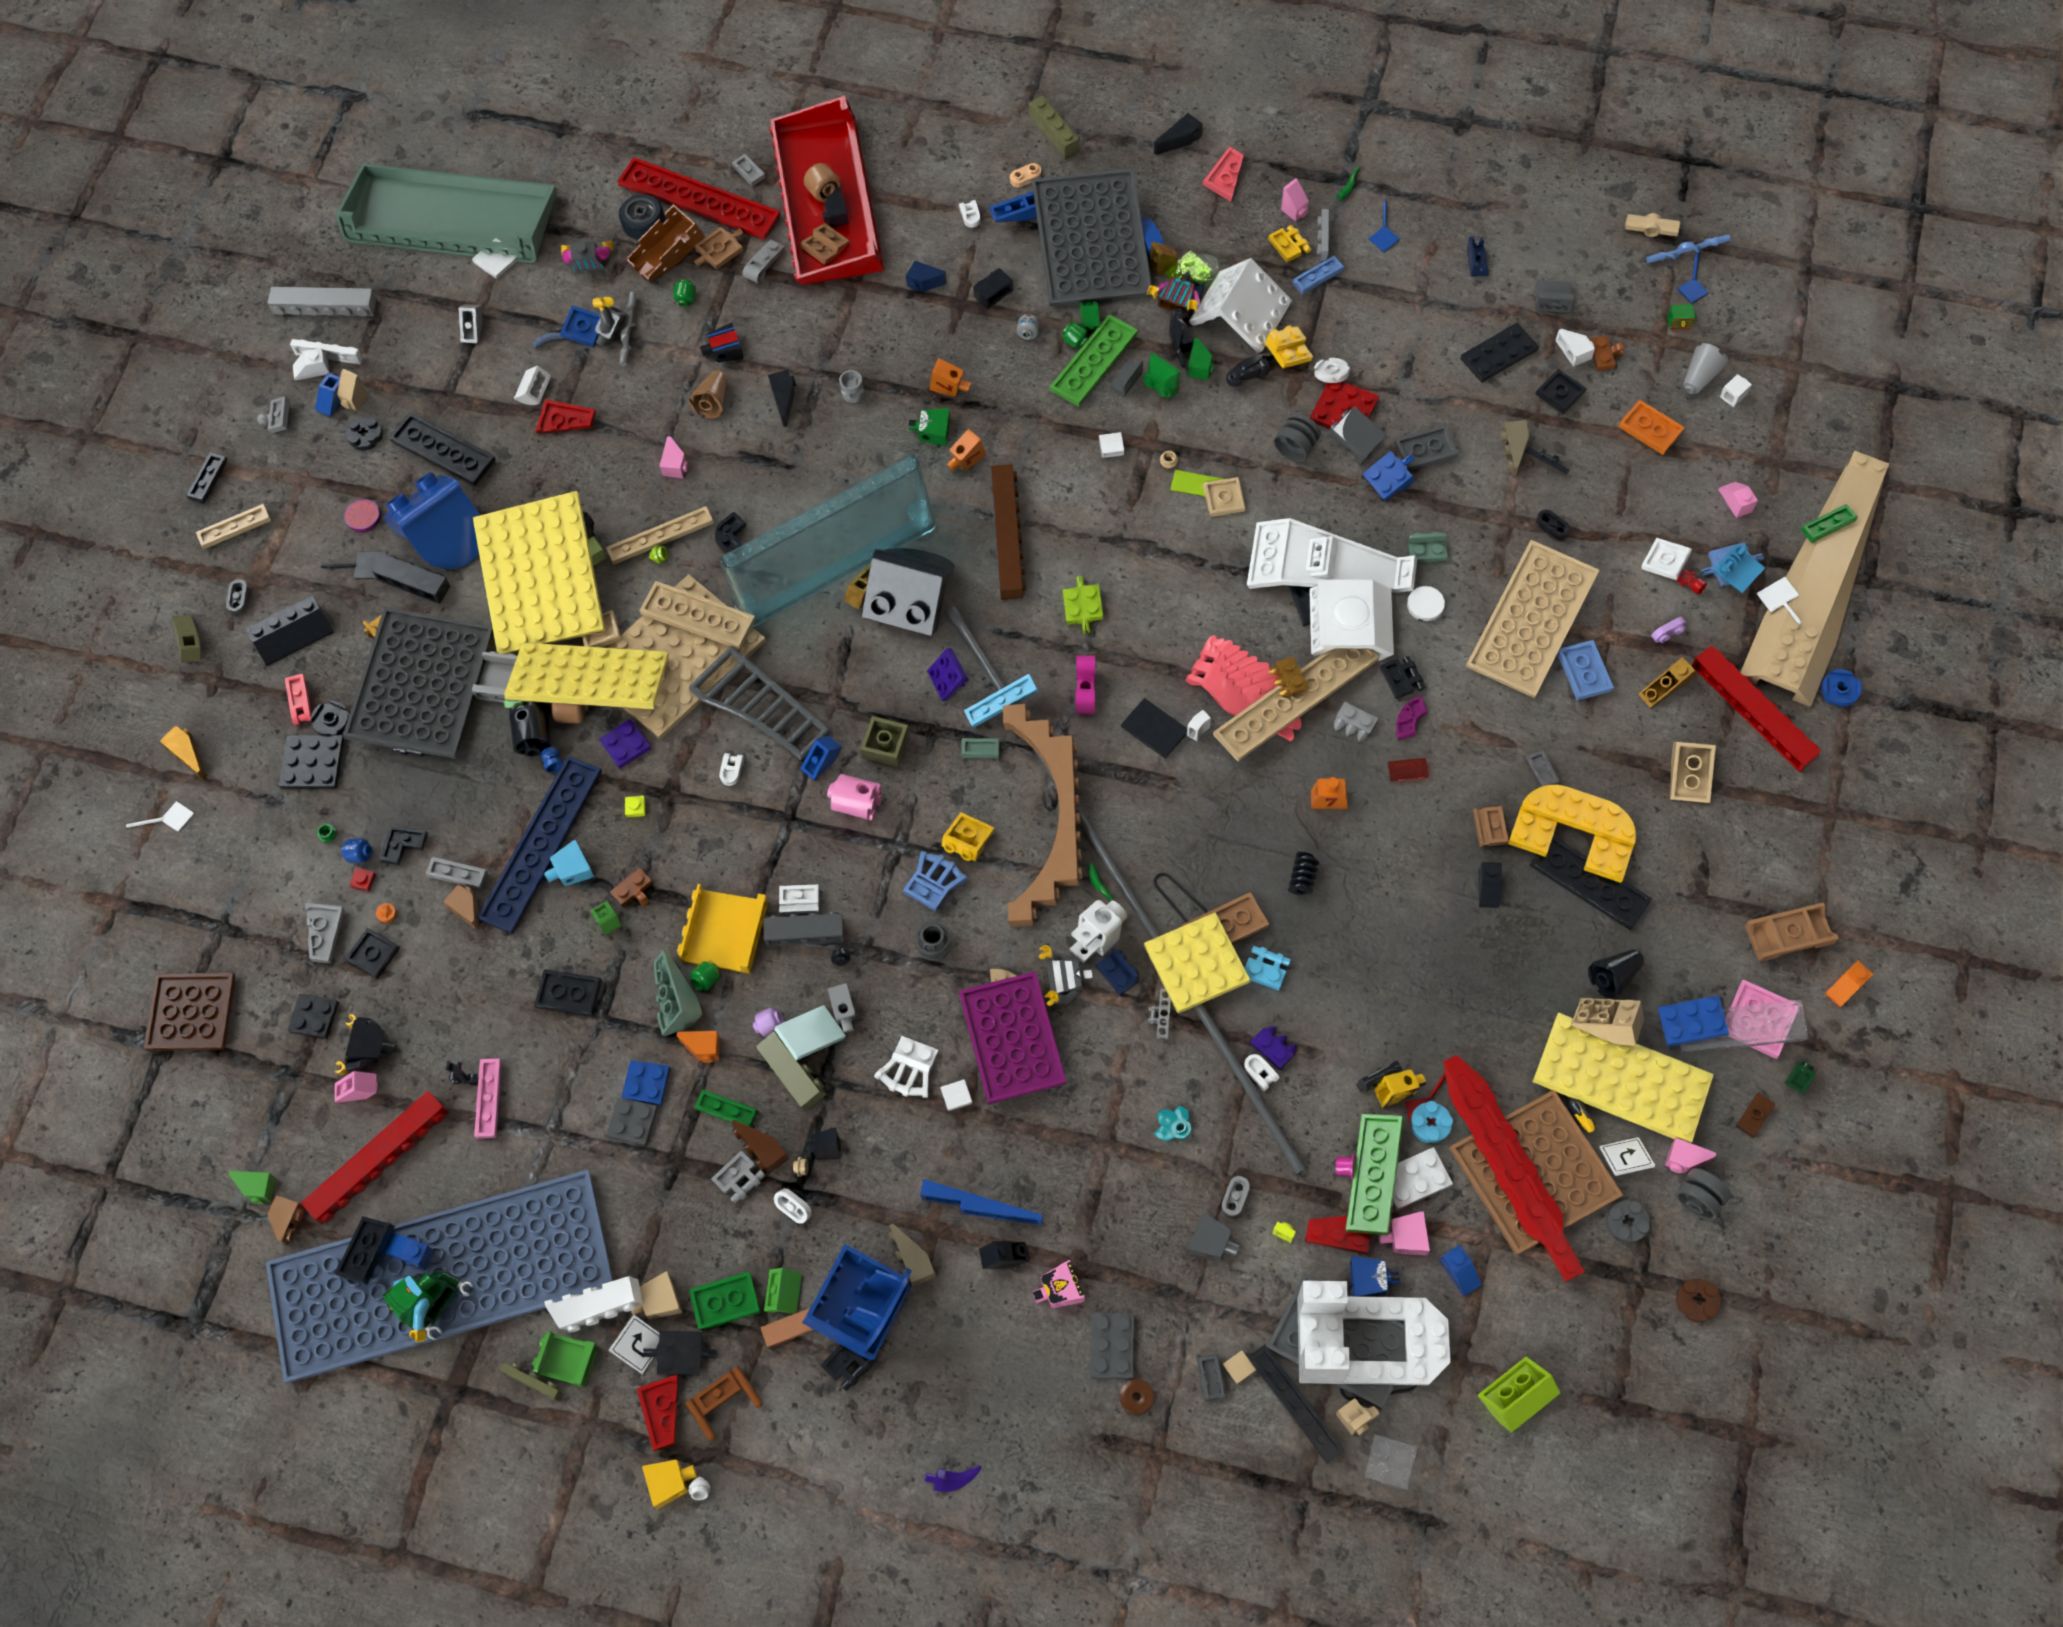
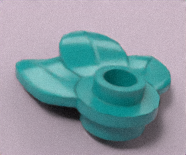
M1178 1106L1174 1112L1171 1110H1161L1158 1112L1157 1117L1161 1127L1154 1133L1157 1138L1163 1141H1170L1174 1138L1183 1140L1190 1136L1192 1127L1188 1122L1189 1113L1184 1107ZM1184 1126V1129L1182 1131L1178 1130L1180 1127Z

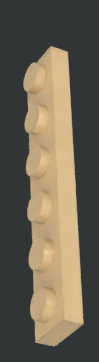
M705 506L610 545L606 549L613 565L647 552L657 545L661 546L712 525L714 522Z

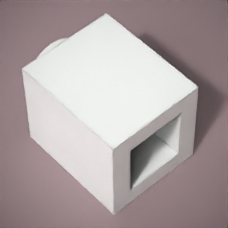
M1737 374L1724 386L1720 398L1735 407L1748 394L1752 384Z

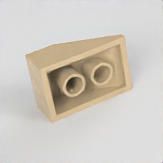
M1673 742L1670 799L1710 803L1716 745Z

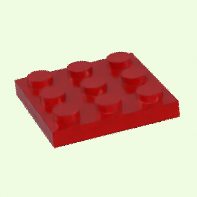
M1343 381L1327 383L1310 419L1317 425L1330 429L1336 421L1339 423L1342 420L1340 417L1347 409L1350 411L1354 406L1369 419L1380 395Z

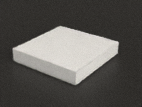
M497 238L493 240L494 242H501ZM480 251L472 258V261L491 276L498 279L516 262L518 257L516 255L502 256L499 253L485 254L483 251Z
M1656 538L1642 564V570L1677 580L1692 553V548Z

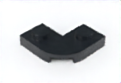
M732 512L716 526L717 530L715 532L717 546L730 559L744 549L743 543L735 535L746 527V522L735 512Z

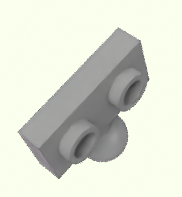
M286 396L271 400L270 413H260L257 416L258 423L262 426L268 425V430L271 433L287 429L290 400Z

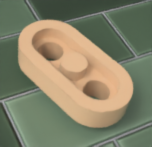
M1031 163L1013 171L1010 174L1011 185L1019 188L1032 183V179L1040 178L1042 175L1040 165Z

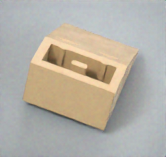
M1581 998L1571 1024L1573 1027L1613 1044L1636 1045L1644 1022L1641 1001Z

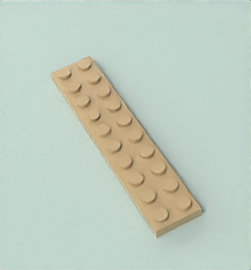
M1335 648L1327 651L1301 669L1309 686L1308 691L1290 697H1283L1279 695V692L1285 686H1277L1215 730L1213 735L1237 761H1240L1377 662L1379 656L1373 649Z

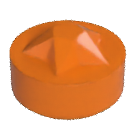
M389 903L381 904L376 910V917L385 924L391 923L397 916L396 909Z

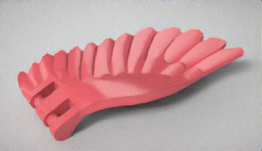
M1213 635L1206 641L1200 653V659L1196 660L1191 669V674H1188L1185 681L1193 686L1201 685L1225 711L1236 716L1277 687L1273 683L1280 675L1268 674L1270 670L1269 663L1257 662L1258 657H1248L1249 652L1239 651L1240 646L1233 645L1231 640L1224 641V638L1216 639V636ZM1298 718L1277 734L1290 742L1293 741V730L1301 728V719Z

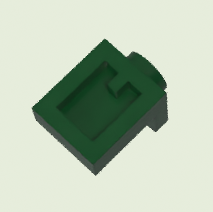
M1805 1061L1802 1063L1796 1062L1785 1084L1804 1094L1816 1075V1072L1813 1071L1814 1067Z

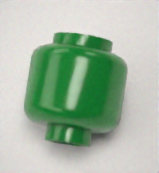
M681 279L675 283L673 299L678 302V305L687 307L695 302L696 286L692 281Z
M1077 322L1068 323L1062 332L1063 340L1073 348L1083 347L1088 340L1086 337L1087 329Z
M701 962L691 971L690 981L698 990L707 991L720 979L719 968L714 963Z

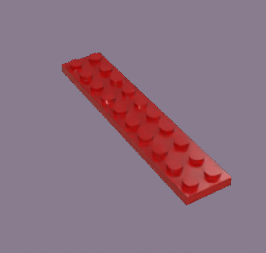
M635 157L632 158L617 181L621 187L643 195H651L661 202L669 205L674 204L677 208L736 230L740 229L744 233L766 240L781 216L779 210Z

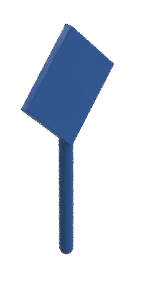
M1387 201L1383 202V227L1369 238L1382 252H1385L1400 240L1386 227Z
M1697 252L1695 253L1693 279L1677 288L1691 304L1709 293L1696 280L1699 256Z

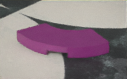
M1422 696L1409 701L1399 713L1396 722V737L1398 741L1416 736L1415 726L1417 721L1428 713Z

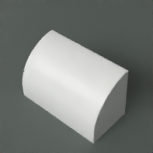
M539 366L526 370L514 399L527 405L539 404L551 375Z

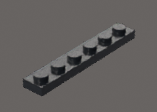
M1264 1344L1248 1356L1254 1368L1326 1464H1329L1345 1451L1267 1346Z

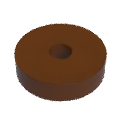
M1132 1379L1122 1386L1119 1400L1122 1408L1127 1413L1132 1415L1144 1414L1153 1404V1390L1147 1382L1140 1379ZM1139 1394L1141 1398L1135 1401L1132 1396Z

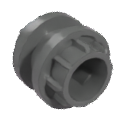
M928 922L918 929L915 940L918 952L923 958L929 961H938L948 955L951 949V939L948 929L943 924ZM932 939L939 940L937 943L934 944L927 943Z

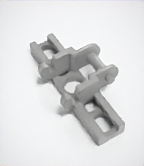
M1161 989L1159 1007H1149L1151 1018L1148 1019V1022L1158 1024L1157 1039L1165 1038L1168 1040L1169 1026L1173 1027V1022L1169 1021L1170 1011H1174L1175 1007L1170 1005L1171 999L1169 995L1168 998L1163 997V992H1167L1166 989ZM1167 1001L1168 1005H1162V1002ZM1167 1011L1168 1015L1162 1016L1160 1012ZM1155 1012H1159L1158 1018H1155ZM1160 1029L1166 1030L1165 1035L1160 1034Z

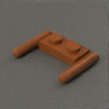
M739 1366L733 1368L732 1371L723 1375L685 1403L709 1441L715 1440L716 1435L704 1416H707L742 1391V1389H744L756 1408L761 1407L763 1404Z

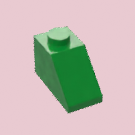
M1096 300L1085 303L1079 302L1081 325L1086 327L1087 330L1096 329V326H1100Z
M1195 338L1188 364L1187 377L1208 380L1209 374H1213L1215 363H1212L1211 353L1199 338Z

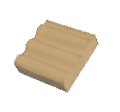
M1242 1350L1223 1363L1224 1368L1236 1385L1256 1371Z

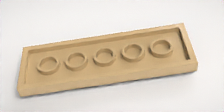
M655 581L639 610L641 615L737 649H741L756 620L754 615Z

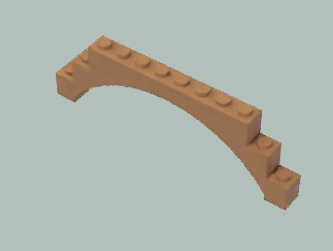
M1025 704L1003 705V724L1005 730L1013 731L1034 748L1048 767L1058 793L1059 822L1051 854L1045 866L1028 889L1014 902H1008V921L1011 927L1034 926V919H1037L1036 907L1057 906L1056 899H1060L1059 887L1079 886V879H1082V867L1078 866V861H1082L1081 849H1078V843L1081 842V833L1077 831V825L1080 824V813H1076V807L1080 806L1079 795H1076V789H1079L1078 777H1075V771H1078V760H1074V753H1078L1077 742H1073L1072 735L1054 737V727L1050 726L1049 720L1031 721L1030 710L1027 711Z

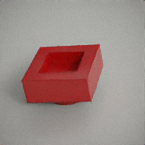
M356 868L349 886L354 889L370 892L376 874L373 871Z

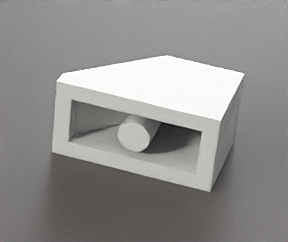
M1564 329L1558 331L1556 342L1573 367L1592 359L1595 347L1587 336Z
M322 348L304 351L293 364L295 381L329 373L328 359Z

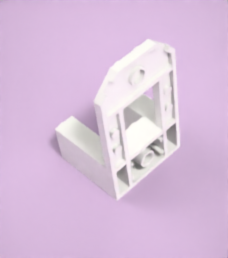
M1347 1281L1302 1282L1297 1297L1299 1383L1429 1386L1450 1364L1448 1319L1426 1298L1347 1297ZM1343 1319L1404 1321L1406 1362L1349 1361V1347H1344Z

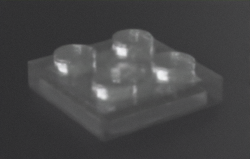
M1374 1434L1364 1478L1407 1491L1417 1447Z

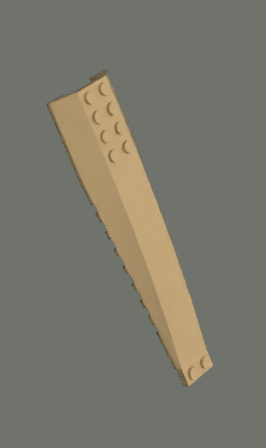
M1857 451L1853 452L1848 465L1843 470L1818 518L1845 504L1850 507L1858 518L1855 522L1813 543L1806 538L1786 575V579L1799 594L1798 597L1787 604L1801 620V624L1796 622L1784 605L1772 612L1767 610L1740 672L1750 680L1751 684L1756 685L1759 679L1765 680L1795 692L1793 701L1811 707L1838 640L1889 463Z

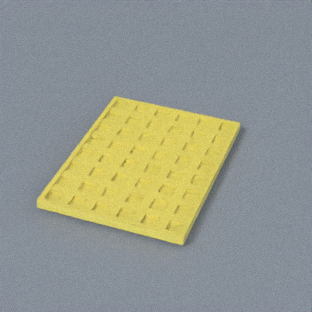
M577 491L473 517L496 649L499 654L517 653L522 643L553 644L605 631L583 511Z

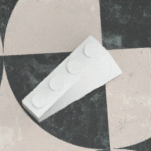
M630 1276L602 1284V1289L599 1287L584 1289L582 1295L562 1296L563 1300L559 1302H553L552 1299L544 1301L547 1310L559 1329L567 1330L569 1333L579 1331L580 1327L584 1325H595L602 1318L616 1317L621 1311L635 1310L637 1305L643 1304L639 1281Z

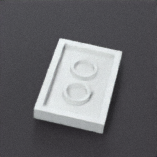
M1434 1147L1398 1163L1393 1205L1396 1210H1400L1453 1185Z

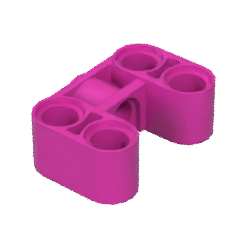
M1076 655V714H1095V655Z

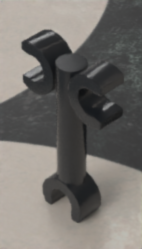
M447 1061L446 1070L450 1071L449 1080H452L451 1083L478 1086V1074L470 1073L466 1075L462 1070L463 1063L458 1062L454 1064L451 1061Z

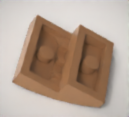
M824 223L813 230L812 236L801 242L800 248L826 265L847 247L849 240Z

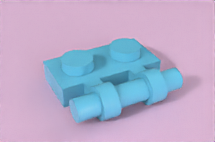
M1253 946L1251 953L1258 955L1257 960L1248 958L1244 968L1251 981L1279 991L1286 974L1285 970L1280 969V965L1289 966L1291 959L1284 957V954H1275L1267 951L1265 947ZM1264 958L1274 961V965L1264 963Z

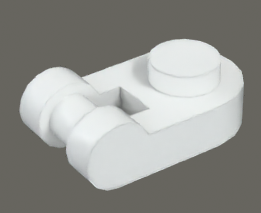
M972 200L967 204L959 203L964 224L970 228L977 227L981 220L976 200Z
M724 753L720 769V779L724 785L732 786L738 782L744 763V755L731 756L730 753Z
M1253 1054L1246 1058L1245 1070L1262 1091L1267 1090L1269 1084L1280 1079L1279 1075L1261 1056ZM1265 1071L1268 1076L1263 1079L1260 1074Z

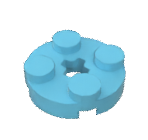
M1428 1101L1419 1105L1411 1115L1412 1132L1422 1142L1439 1143L1451 1131L1453 1119L1445 1107L1434 1101ZM1426 1118L1435 1119L1436 1127L1433 1125L1429 1127Z

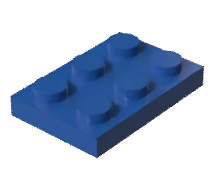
M1719 995L1658 1007L1667 1047L1729 1035Z

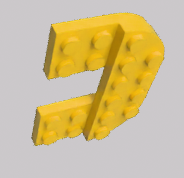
M1562 785L1539 787L1528 794L1518 813L1508 842L1509 845L1546 857L1557 822L1594 834V838L1583 870L1622 883L1632 849L1635 845L1636 830L1632 819L1620 806L1600 797Z

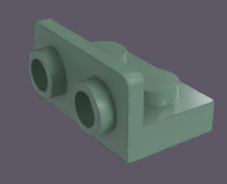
M1433 532L1431 534L1416 533L1410 535L1408 540L1409 556L1415 555L1417 563L1447 561L1446 533Z

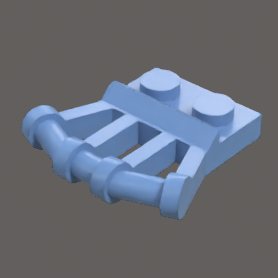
M921 851L917 871L903 889V893L936 912L945 898L948 897L949 892L959 885L966 883L969 877L961 872L956 862L946 860L942 854L933 855L927 854L926 851ZM925 861L934 862L926 875L922 874ZM940 866L945 867L946 869L937 882L931 879ZM950 873H953L956 879L943 886Z

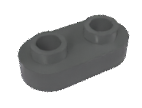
M240 579L230 583L227 593L226 608L234 615L244 612L247 605L249 587L245 581Z

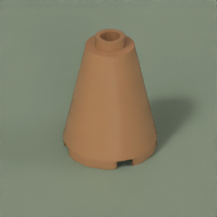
M713 371L691 393L689 405L696 414L699 415L701 413L705 415L704 418L714 419L722 413L727 386V376L723 372Z

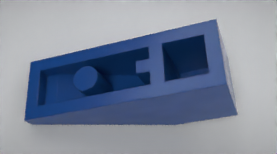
M1033 192L989 207L995 222L1027 221L1037 217Z
M395 1233L391 1234L383 1251L385 1255L423 1270L426 1269L434 1253V1250L428 1245Z

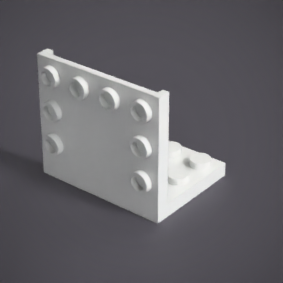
M1250 258L1219 271L1200 302L1197 312H1194L1189 322L1195 326L1221 316L1257 353H1260L1266 346L1265 342L1268 334L1276 329L1292 300Z

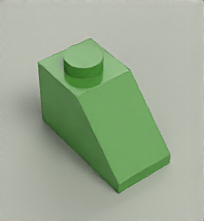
M229 1171L228 1175L243 1195L251 1200V1203L263 1204L264 1202L272 1201L276 1181L273 1175L265 1172Z

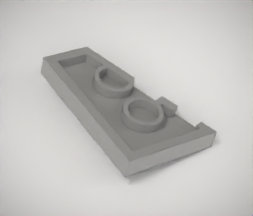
M305 903L309 932V959L312 962L331 963L345 909L342 906Z

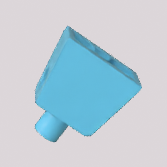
M576 840L551 856L550 860L554 868L544 872L549 883L560 878L564 886L594 877Z

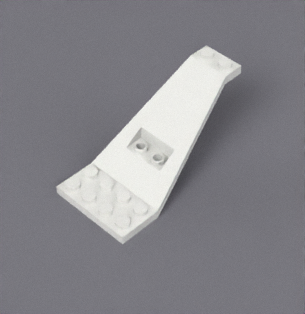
M1291 518L1257 522L1247 586L1249 589L1278 585L1315 587L1318 585V580H1374L1390 588L1393 593L1414 590L1417 558L1415 555L1395 557Z

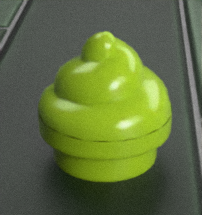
M660 545L653 547L649 554V559L659 564L664 563L668 559L667 549Z

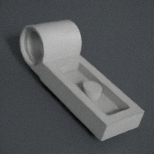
M770 239L745 265L743 277L760 284L765 277L766 270L785 252V246Z

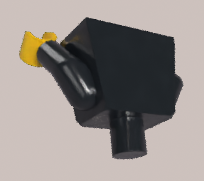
M353 1014L348 1016L353 1021L345 1023L351 1029L344 1059L346 1063L336 1062L337 1066H342L341 1070L335 1071L336 1073L346 1075L350 1071L369 1067L378 1062L380 1053L392 1055L395 1043L383 1041L385 1031L372 1018H356Z

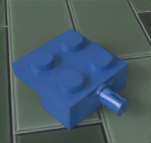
M1390 451L1366 470L1363 476L1383 500L1387 501L1396 492H1402L1415 481L1406 467L1415 459L1409 454L1401 460Z

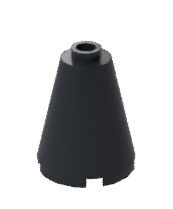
M1632 949L1594 961L1588 967L1590 982L1592 985L1596 984L1599 990L1597 991L1601 995L1608 998L1617 996L1643 967V955Z

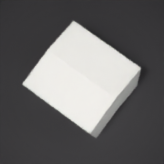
M1121 432L1099 435L1102 458L1124 455Z
M1204 710L1196 714L1187 727V736L1196 741L1210 728L1211 718Z
M965 1080L940 1087L948 1112L972 1104Z

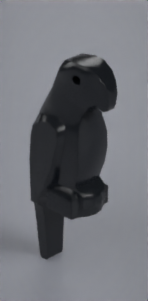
M1177 308L1171 313L1169 336L1175 354L1182 368H1185V361L1181 350L1182 352L1191 350L1194 340L1189 336L1188 327L1184 322L1189 317L1188 312L1185 309Z
M1269 352L1242 360L1227 373V383L1230 386L1238 387L1242 385L1240 380H1250L1258 375H1267L1269 373L1267 361L1275 357Z

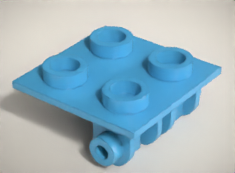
M1744 544L1742 546L1735 545L1713 569L1714 572L1741 593L1765 569L1763 565L1747 554L1748 547Z

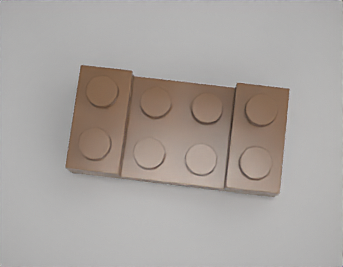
M1824 902L1749 920L1744 926L1758 962L1775 959L1782 954L1815 947L1816 949L1832 945L1839 939L1837 934L1831 932L1827 923Z

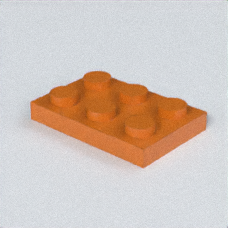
M1641 400L1634 405L1618 426L1662 455L1667 452L1685 429L1682 425Z

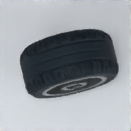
M639 194L632 196L624 201L619 210V219L624 232L629 237L637 240L659 219L662 223L665 222L661 203L651 195Z

